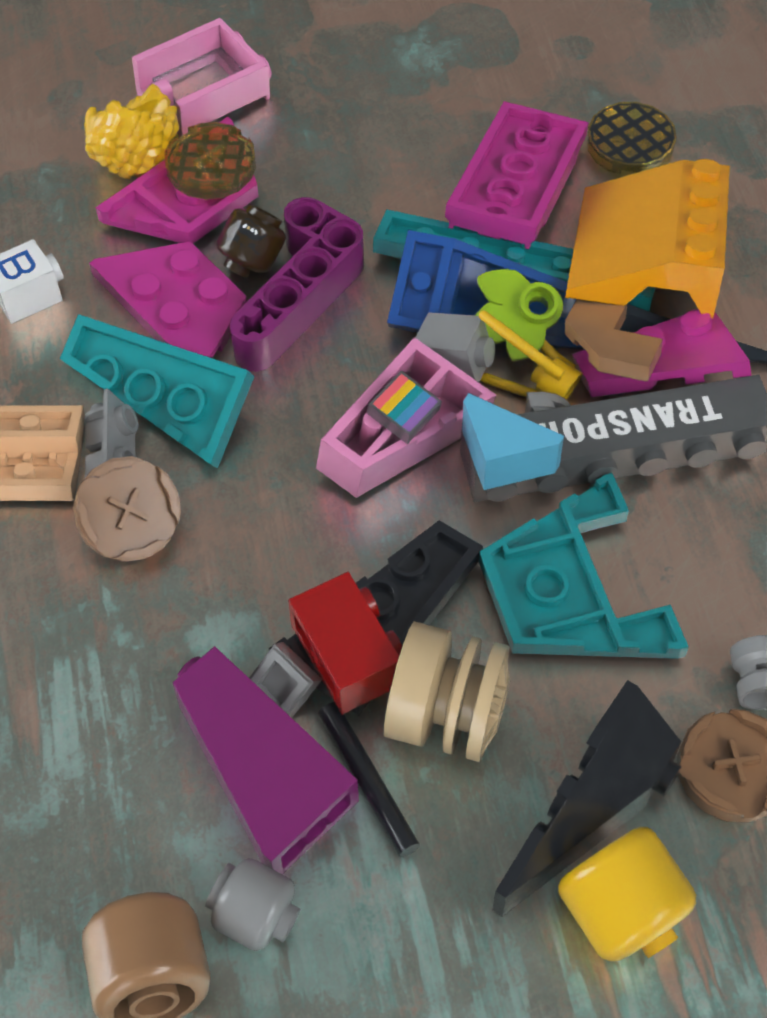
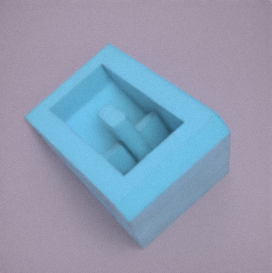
M470 393L467 394L463 400L462 433L483 490L554 474L560 466L564 435Z

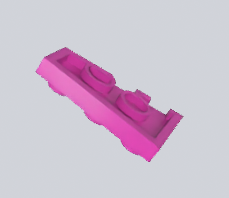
M699 309L633 332L663 339L662 352L649 381L599 372L589 362V354L586 350L572 354L574 364L576 365L575 368L583 373L581 380L591 397L649 390L656 385L657 381L685 377L686 385L705 382L704 374L732 371L733 378L752 376L749 358L717 313H714V318L712 319L709 313L701 314Z

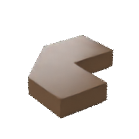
M577 299L565 319V335L576 346L581 345L589 354V362L599 372L649 381L661 355L663 339L621 331L620 328L626 319L627 304L621 306Z

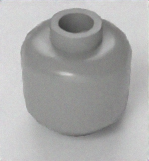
M251 858L244 859L237 866L228 863L217 878L205 904V907L212 910L211 924L216 931L253 951L262 950L267 947L273 937L284 942L301 910L291 904L295 894L294 882L283 874Z

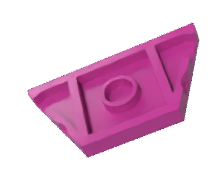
M228 116L198 136L219 135L238 141L233 121ZM210 137L209 143L222 144L223 138ZM200 138V139L195 140V141H193V142H194V143H202V142H203V138ZM229 139V143H228V144H238V143L235 142V141H233V140H231V139ZM190 146L188 155L200 156L202 147ZM184 147L181 148L175 155H182ZM208 147L207 156L220 157L221 148ZM228 148L226 157L238 158L240 149ZM172 154L98 205L96 211L98 220L103 224L178 243L191 241L194 244L226 221L234 209L244 208L259 197L258 186L252 172L249 180L242 187L227 195L210 198L189 195L176 187L169 176V162L173 156ZM173 159L171 169H180L181 160ZM187 160L185 170H197L199 161ZM206 161L204 171H217L219 161ZM225 162L224 172H236L237 162ZM243 163L242 172L250 173L251 168L248 167L247 163ZM172 174V177L177 183L179 174ZM184 175L182 184H195L196 175ZM203 175L201 185H215L216 176ZM223 176L221 185L234 186L235 177ZM241 177L239 186L245 180H247L248 177ZM183 188L193 194L194 188ZM200 189L199 195L213 196L214 189ZM220 190V195L232 190Z
M191 241L97 258L89 262L92 275L155 340L209 358H213L216 351H223L230 339L231 319L247 302V296Z

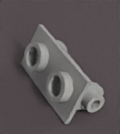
M107 388L103 390V403L92 405L91 410L85 415L86 448L90 452L101 449L98 452L85 456V477L93 468L109 459L128 456L136 457L135 433L139 427L137 416L130 405L124 404Z

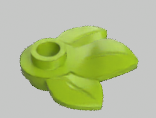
M492 270L477 277L478 286L489 303L485 304L475 316H479V312L482 310L487 311L539 351L544 345L546 330L553 327L561 317L563 301L559 292L553 286L543 282L530 283L516 270ZM534 302H540L545 305L547 311L539 315L534 314L529 309V305ZM485 323L488 335L493 338L495 344L506 342L507 353L512 361L529 358Z

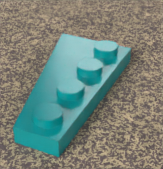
M80 314L77 315L60 357L63 362L103 390L108 388L124 404L130 405L136 413L217 469L255 377L246 369Z

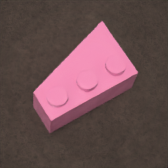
M414 337L321 439L316 469L357 498L460 440L463 400L468 393L492 404L496 394ZM400 371H403L442 401L440 410L408 444L367 414L368 404Z

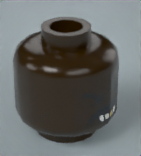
M250 203L247 209H234L216 243L219 252L227 257L223 265L245 278L249 277L251 271L260 274L269 272L286 240V235L280 228L282 220Z

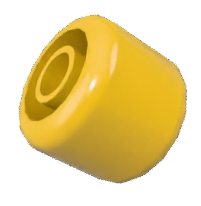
M646 826L634 828L565 874L558 884L560 898L596 953L602 959L608 961H620L642 949L647 958L660 952L678 939L672 928L684 920L696 905L694 888L657 834Z

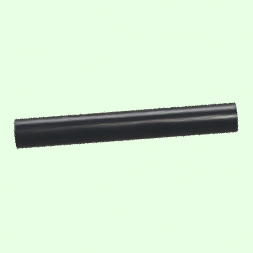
M335 702L323 706L319 710L318 715L353 776L358 780V785L400 857L410 855L420 847V844L346 716L341 714Z

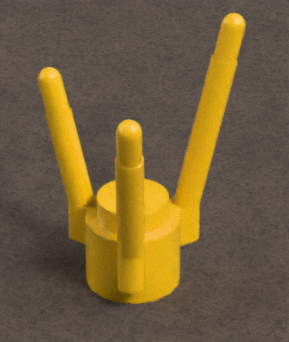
M482 310L479 312V318L538 364L530 378V381L537 384L535 389L489 373L483 374L481 382L526 398L527 392L553 393L566 400L570 397L583 375L582 372L575 368L576 365L563 357L547 340L544 341V345L540 349L545 354L543 355L487 311Z

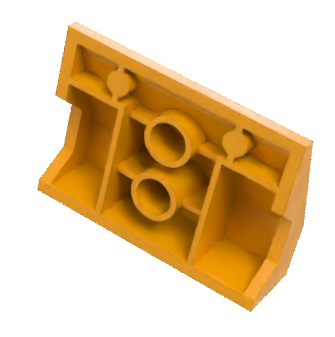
M699 159L696 161L680 160L585 187L565 298L625 306L648 286L688 292L700 313H709L713 319L725 270L730 166L720 165L718 162L710 159Z

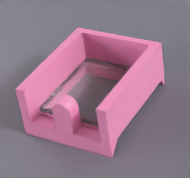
M221 18L132 57L137 96H142L151 84L157 85L161 92L168 96L171 101L170 106H177L176 116L179 130L176 133V137L183 144L193 130L262 97L266 101L270 99L269 79L272 73L268 61L263 55H258L245 42L242 35L238 31H233Z

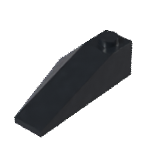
M629 680L626 681L586 742L589 747L578 767L582 774L579 778L573 774L570 776L566 775L556 791L557 795L547 813L552 819L548 825L540 821L534 827L496 889L492 910L502 917L642 811L655 791L665 796L677 778L682 766L675 763L674 759L681 740L641 689Z

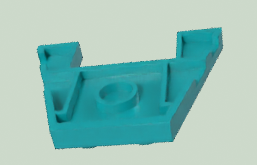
M613 473L605 474L595 480V485L579 496L574 493L559 503L558 509L536 521L533 518L479 551L478 562L512 654L668 659L686 657L689 646L671 605L621 618L615 617L581 533L627 522L629 509Z

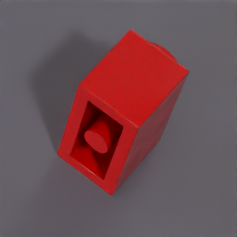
M348 571L288 599L291 626L342 715L390 691L402 644L393 630L386 633L377 620L380 616L377 603L367 587L359 589Z

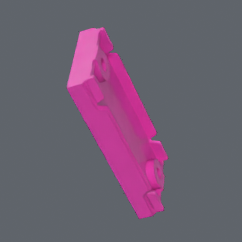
M504 101L446 203L445 218L449 220V228L453 229L454 226L465 228L487 237L499 240L502 238L525 245V249H529L532 242L536 240L541 228L546 225L576 163L578 152L587 135L589 122Z

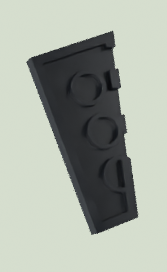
M439 520L389 557L388 564L369 579L364 576L356 582V585L359 589L367 587L370 590L380 613L377 620L385 633L393 630L403 646L409 628L414 621L426 625L432 623L477 565L479 551L483 550V546ZM296 634L288 640L283 637L275 643L284 642L320 676ZM321 681L316 688L331 697L324 682ZM370 701L351 711L360 716Z

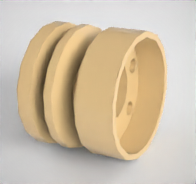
M414 621L409 628L396 665L386 708L384 737L423 747L434 724L444 726L442 739L443 753L454 754L461 732L464 731L469 733L465 758L481 762L486 748L498 732L510 685L508 671L509 645L494 642L486 666L479 665L482 645L481 638L472 636L461 659L452 658V632L450 630Z

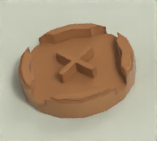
M128 456L109 459L93 468L78 486L73 511L76 528L87 546L104 558L128 562L147 559L167 545L175 532L176 525L179 523L181 507L178 490L166 472L158 466L144 461V459Z
M730 709L729 713L721 712L715 714V712L703 715L688 728L677 754V764L682 766L678 778L687 796L702 811L726 822L749 823L766 817L767 719L749 711Z

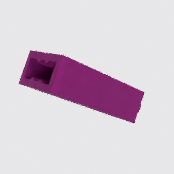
M215 646L204 656L192 658L181 668L177 679L172 682L179 707L262 864L284 874L359 802L358 780Z

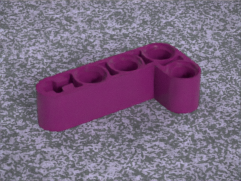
M311 197L294 199L284 209L286 246L293 257L231 319L230 332L234 358L241 368L248 371L259 372L272 366L351 285L364 269V242L361 225Z

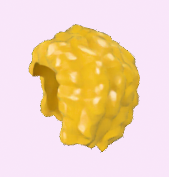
M151 84L142 96H136L126 106H121L119 101L112 100L107 104L104 111L100 110L97 112L96 107H90L86 112L84 122L85 149L89 158L98 162L102 167H107L110 173L118 174L121 178L130 179L132 176L139 178L165 159L166 154L170 152V146L176 141V133L179 130L176 116L177 106H170L171 101L168 96L163 94L157 85Z

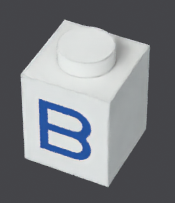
M34 239L0 253V307L11 324L63 301L58 286V281L64 279L60 266L52 253L48 255L43 254Z

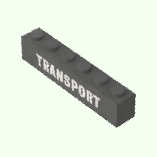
M758 374L517 414L564 435L560 466L554 474L487 490L482 488L462 431L460 449L473 502L485 500L500 502L508 500L515 495L538 491L553 493L567 486L585 483L595 484V480L609 473H613L615 478L638 474L652 476L667 469L684 466L699 468L707 466L714 461L737 457L751 459L767 452V392Z

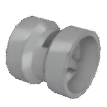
M757 635L735 643L730 649V656L734 670L740 674V680L736 685L740 705L752 710H767V635Z

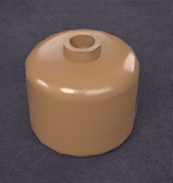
M163 892L129 895L107 904L96 912L82 931V951L93 1012L98 1018H182L196 1009L207 996L210 988V970L199 922L194 909L183 898Z

